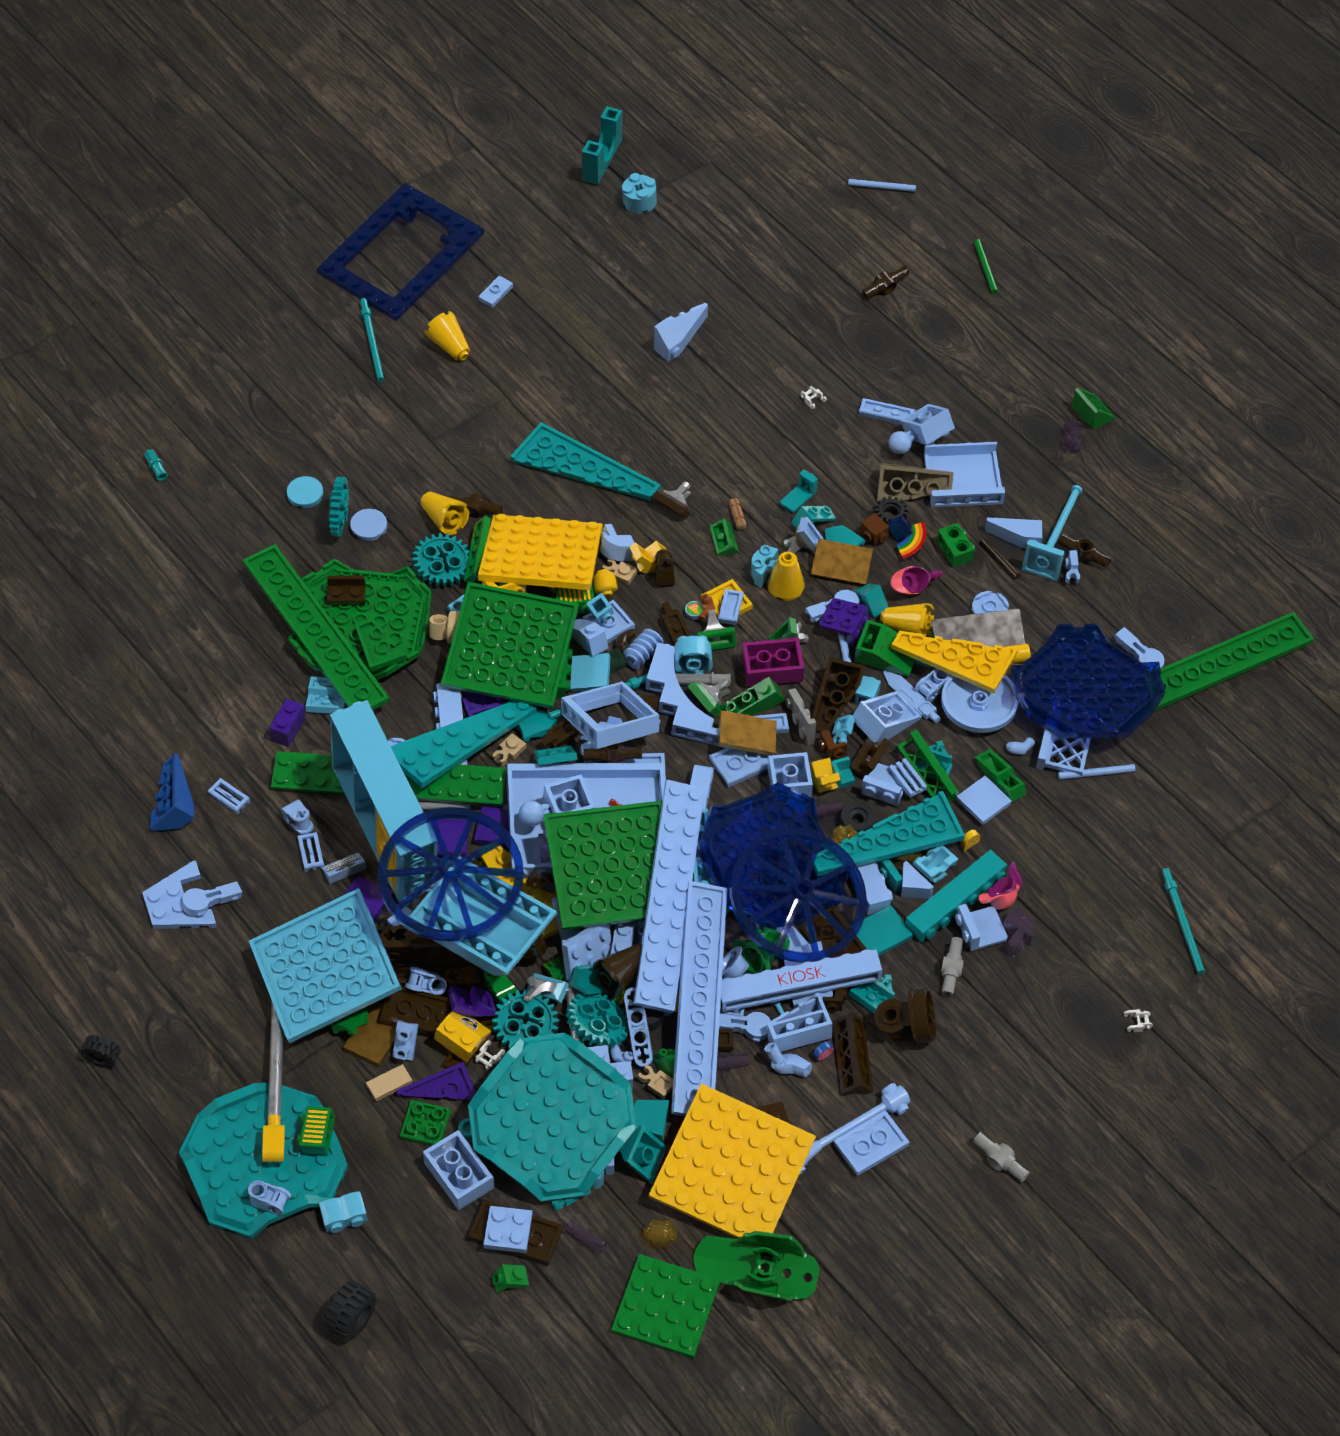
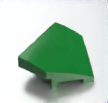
M367 1007L329 1024L332 1027L333 1033L348 1031V1034L354 1035L357 1032L356 1028L358 1026L369 1023Z

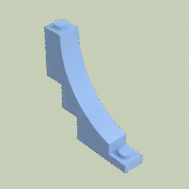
M657 643L646 679V690L662 693L658 712L675 716L671 735L718 746L719 728H713L714 719L691 703L680 688L674 669L675 647L669 644Z

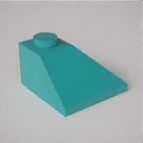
M637 1126V1129L621 1147L620 1152L625 1163L650 1184L654 1185L658 1176L656 1170L667 1146L644 1126Z

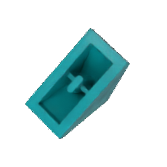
M867 584L853 591L859 597V602L867 606L868 613L873 619L881 616V612L888 608L880 585Z

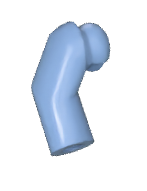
M1028 737L1023 743L1008 742L1006 750L1012 754L1024 755L1035 744V741Z
M617 1044L614 1048L609 1045L614 1061H631L632 1063L634 1059L632 1052H622Z

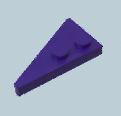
M464 1062L396 1090L398 1096L472 1100L476 1094Z

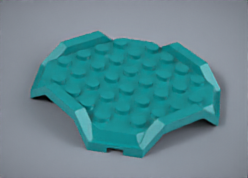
M565 1033L520 1038L501 1059L468 1104L473 1150L525 1187L540 1202L586 1196L611 1160L637 1129L631 1083L592 1050Z
M253 1083L218 1097L197 1114L179 1151V1156L188 1171L210 1226L221 1230L227 1229L236 1232L238 1236L252 1240L269 1224L309 1207H320L319 1203L335 1198L336 1190L347 1172L348 1165L334 1129L328 1155L304 1154L297 1144L298 1134L302 1132L303 1127L301 1125L302 1114L306 1112V1107H323L314 1095L282 1085L281 1125H285L284 1162H262L263 1125H268L269 1083ZM254 1181H263L288 1190L291 1193V1198L286 1201L283 1207V1214L274 1215L269 1211L254 1207L250 1202L249 1185Z

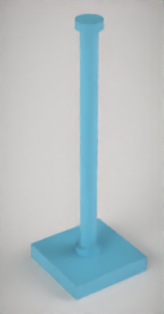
M1074 485L1072 487L1071 495L1047 545L1029 539L1022 570L1057 582L1065 551L1053 547L1077 497L1082 493L1080 486Z

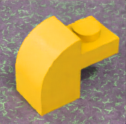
M657 541L646 549L636 542L630 546L633 553L631 556L642 573L655 572V555L659 550L666 549Z
M830 758L809 763L811 778L819 793L838 788L836 781L841 780L839 773H834Z

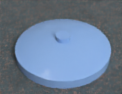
M951 675L943 686L941 697L943 710L954 724L965 730L978 733L992 732L1006 726L1016 714L1019 699L1014 683L1006 675L994 694Z

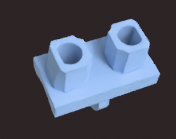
M398 1020L392 1057L413 1061L419 1024Z

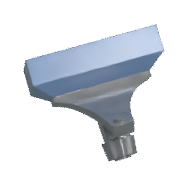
M803 517L797 526L796 535L785 539L784 545L789 547L787 552L795 553L801 548L810 549L815 555L818 538L823 539V537L809 518Z

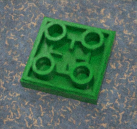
M411 1100L399 1136L400 1140L427 1146L435 1145L444 1138L452 1112L451 1109Z

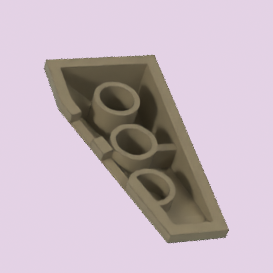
M880 463L877 501H882L883 497L888 499V496H892V499L898 497V501L900 499L905 501L931 495L932 490H951L954 472Z

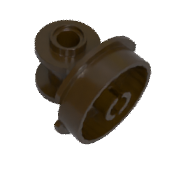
M909 987L908 1002L887 999L877 1006L874 1015L875 1022L889 1038L902 1039L912 1033L914 1040L919 1046H923L925 1042L935 1041L936 1017L933 999L928 988L914 990V987Z

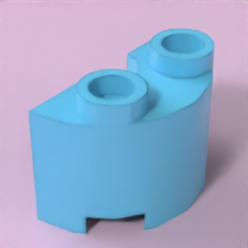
M764 545L752 557L751 576L754 584L760 588L767 579L765 572L772 571L778 560V548Z
M942 845L931 848L927 852L926 857H918L913 862V866L931 882L937 883L948 875L945 871L950 866H955L958 858Z

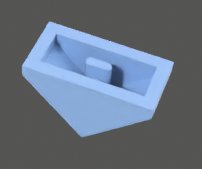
M905 861L902 870L901 897L930 899L934 886Z

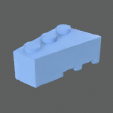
M819 992L814 994V997L809 1001H803L798 1004V1007L791 1012L787 1011L767 1023V1039L769 1043H776L780 1052L832 1038V1021Z

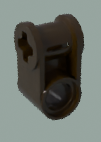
M666 549L659 550L655 555L656 586L675 585L672 555Z
M476 965L449 968L444 972L443 978L447 984L445 990L447 993L451 985L467 992L471 990L472 986L483 988L481 970Z

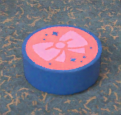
M824 1042L815 1049L814 1056L818 1061H822L833 1053L834 1047L830 1042Z

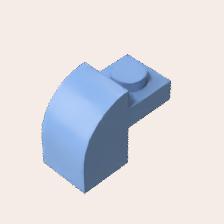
M605 524L600 537V552L605 557L615 561H633L631 556L633 553L630 549V546L634 544L632 536L617 535L612 524Z

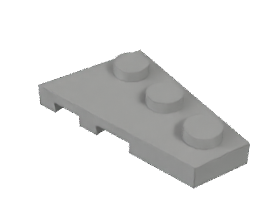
M796 688L788 690V698L785 699L787 708L792 711L794 724L799 726L800 738L805 740L807 746L812 745L815 742L816 721L814 718H810V711L808 708L805 709L804 702Z

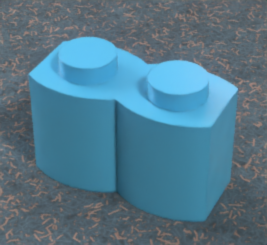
M360 1192L349 1193L340 1198H332L319 1203L326 1232L338 1233L347 1226L359 1227L368 1221Z

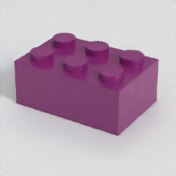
M799 638L742 643V661L747 687L754 686L767 677H770L776 684L803 682L804 664Z

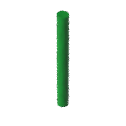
M976 239L974 240V245L991 293L996 294L998 289L981 241Z

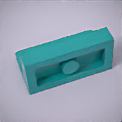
M593 964L575 966L570 982L571 986L587 995L608 993L598 980L597 975L599 972L597 969H593Z

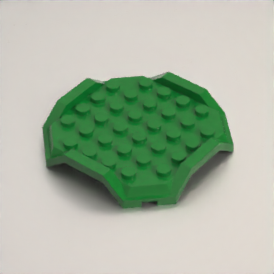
M333 559L324 564L323 569L316 573L311 572L302 578V581L370 672L371 669L355 624L373 618L385 631L386 635L406 654V660L371 672L376 680L390 675L419 657L423 652L430 619L432 593L424 582L421 583L416 578V574L409 566L392 573L354 570ZM327 576H365V605H328ZM292 633L288 638L289 644L313 670L323 674L295 634Z

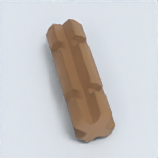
M737 498L730 499L729 506L732 510L736 528L744 530L746 529V521L739 500Z

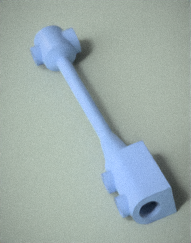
M895 1083L888 1085L881 1091L883 1094L881 1096V1104L820 1140L814 1141L800 1174L806 1170L804 1166L807 1165V1162L821 1151L823 1147L885 1110L891 1114L897 1112L898 1115L906 1112L909 1109L907 1105L910 1104V1098L906 1090L901 1085L897 1086Z

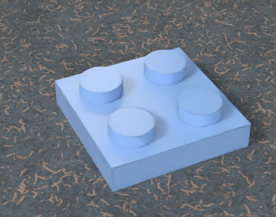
M490 1206L484 1248L527 1253L533 1215L532 1210Z

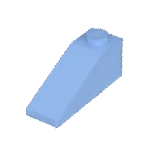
M987 518L985 532L1018 547L1026 548L1029 539L1039 543L1042 542V520Z
M581 618L575 620L572 637L592 657L608 649L605 631L596 622Z

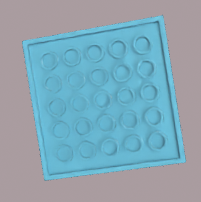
M359 888L249 940L289 1043L402 990Z

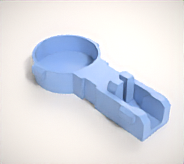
M841 590L835 594L834 598L859 604V597L853 591ZM832 599L806 608L805 614L810 615L812 623L821 620Z
M1125 627L1115 634L1114 639L1116 643L1134 656L1142 673L1149 674L1163 667L1164 656L1160 651L1142 645Z
M237 881L212 890L204 891L193 888L184 893L182 908L189 915L203 916L209 907L215 904L238 900L242 897V891Z
M752 1012L747 1016L741 1017L720 1014L719 1029H733V1032H740L754 1042H759L767 1038V1023L771 1020L766 1014L761 1012Z

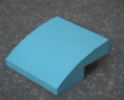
M311 676L308 686L306 712L332 714L338 709H345L346 704L326 677Z

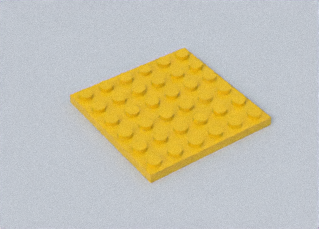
M493 515L478 573V581L591 590L603 524L579 522L577 520L531 518L521 515Z
M701 1083L648 1197L737 1239L744 1233H751L753 1231L773 1233L816 1136Z

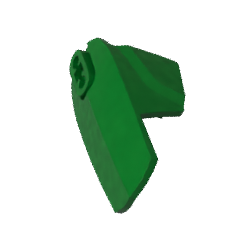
M753 1231L751 1233H744L738 1239L706 1236L694 1252V1265L697 1272L721 1279L720 1283L755 1295L792 1301L793 1299L809 1298L816 1291L820 1272L818 1263L815 1258L804 1253L802 1245L790 1235ZM785 1271L791 1272L789 1278L783 1276ZM810 1275L812 1276V1281L805 1282L803 1277Z

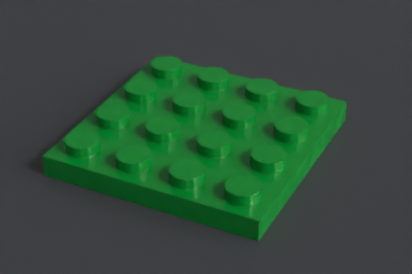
M639 1254L611 1333L694 1359L721 1279Z

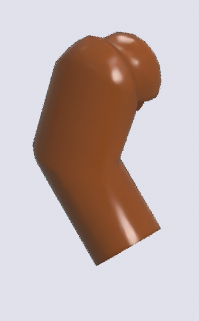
M703 594L700 598L703 611L698 618L702 622L708 620L709 610H715L713 599L709 594Z

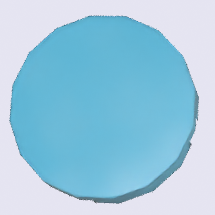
M307 476L294 479L287 487L289 502L295 507L299 506L305 509L319 504L324 493L322 484L317 479Z

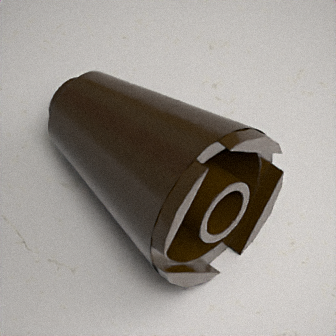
M638 943L593 963V969H597L599 972L597 975L598 980L609 993L615 992L614 996L621 994L636 977L641 944Z

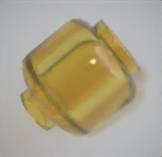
M653 1219L644 1229V1238L648 1239L652 1247L667 1248L676 1241L677 1228L668 1219Z

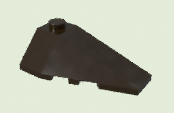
M829 657L811 718H814L816 721V731L821 732L827 729L829 731L860 687L866 668L865 665Z

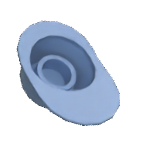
M737 946L723 957V979L740 977L748 969L749 964L741 955L742 947Z

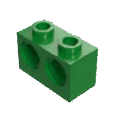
M958 523L938 529L937 542L953 568L973 561L975 546L968 540L966 531Z

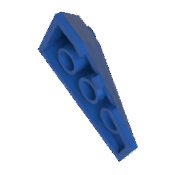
M175 753L162 767L158 783L161 785V788L154 799L157 801L156 809L151 811L150 829L153 831L181 829L194 818V803L179 756Z

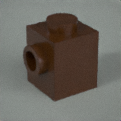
M874 513L861 522L860 534L875 547L888 539L889 525Z

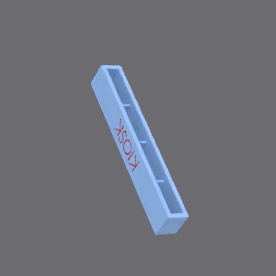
M875 949L863 950L855 954H843L835 958H823L816 962H804L796 966H784L776 970H764L756 974H744L736 978L722 979L720 1003L722 1011L727 1012L816 994L818 992L831 991L836 988L882 980V968L877 950Z

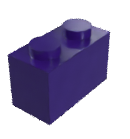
M289 699L285 700L269 728L271 741L287 747L290 746L306 718L303 704Z

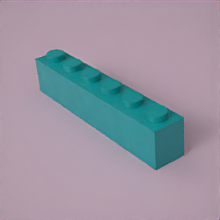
M989 850L906 917L905 925L921 943L926 939L930 940L934 937L937 930L941 927L945 928L950 923L951 919L958 912V906L963 904L967 906L969 904L973 905L978 900L980 894L987 893V890L992 888L998 880L1006 877L1007 864L992 850Z

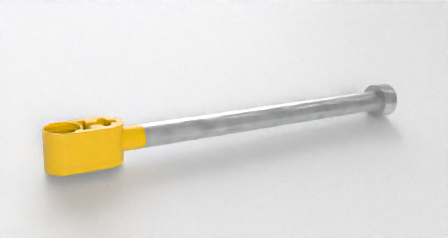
M273 1002L271 1006L268 1125H263L262 1162H284L285 1125H281L283 1028Z

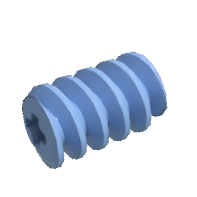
M651 629L643 630L642 634L623 651L625 661L631 668L639 670L640 665H644L645 660H648L650 655L654 654L657 643L663 644V639L657 632Z

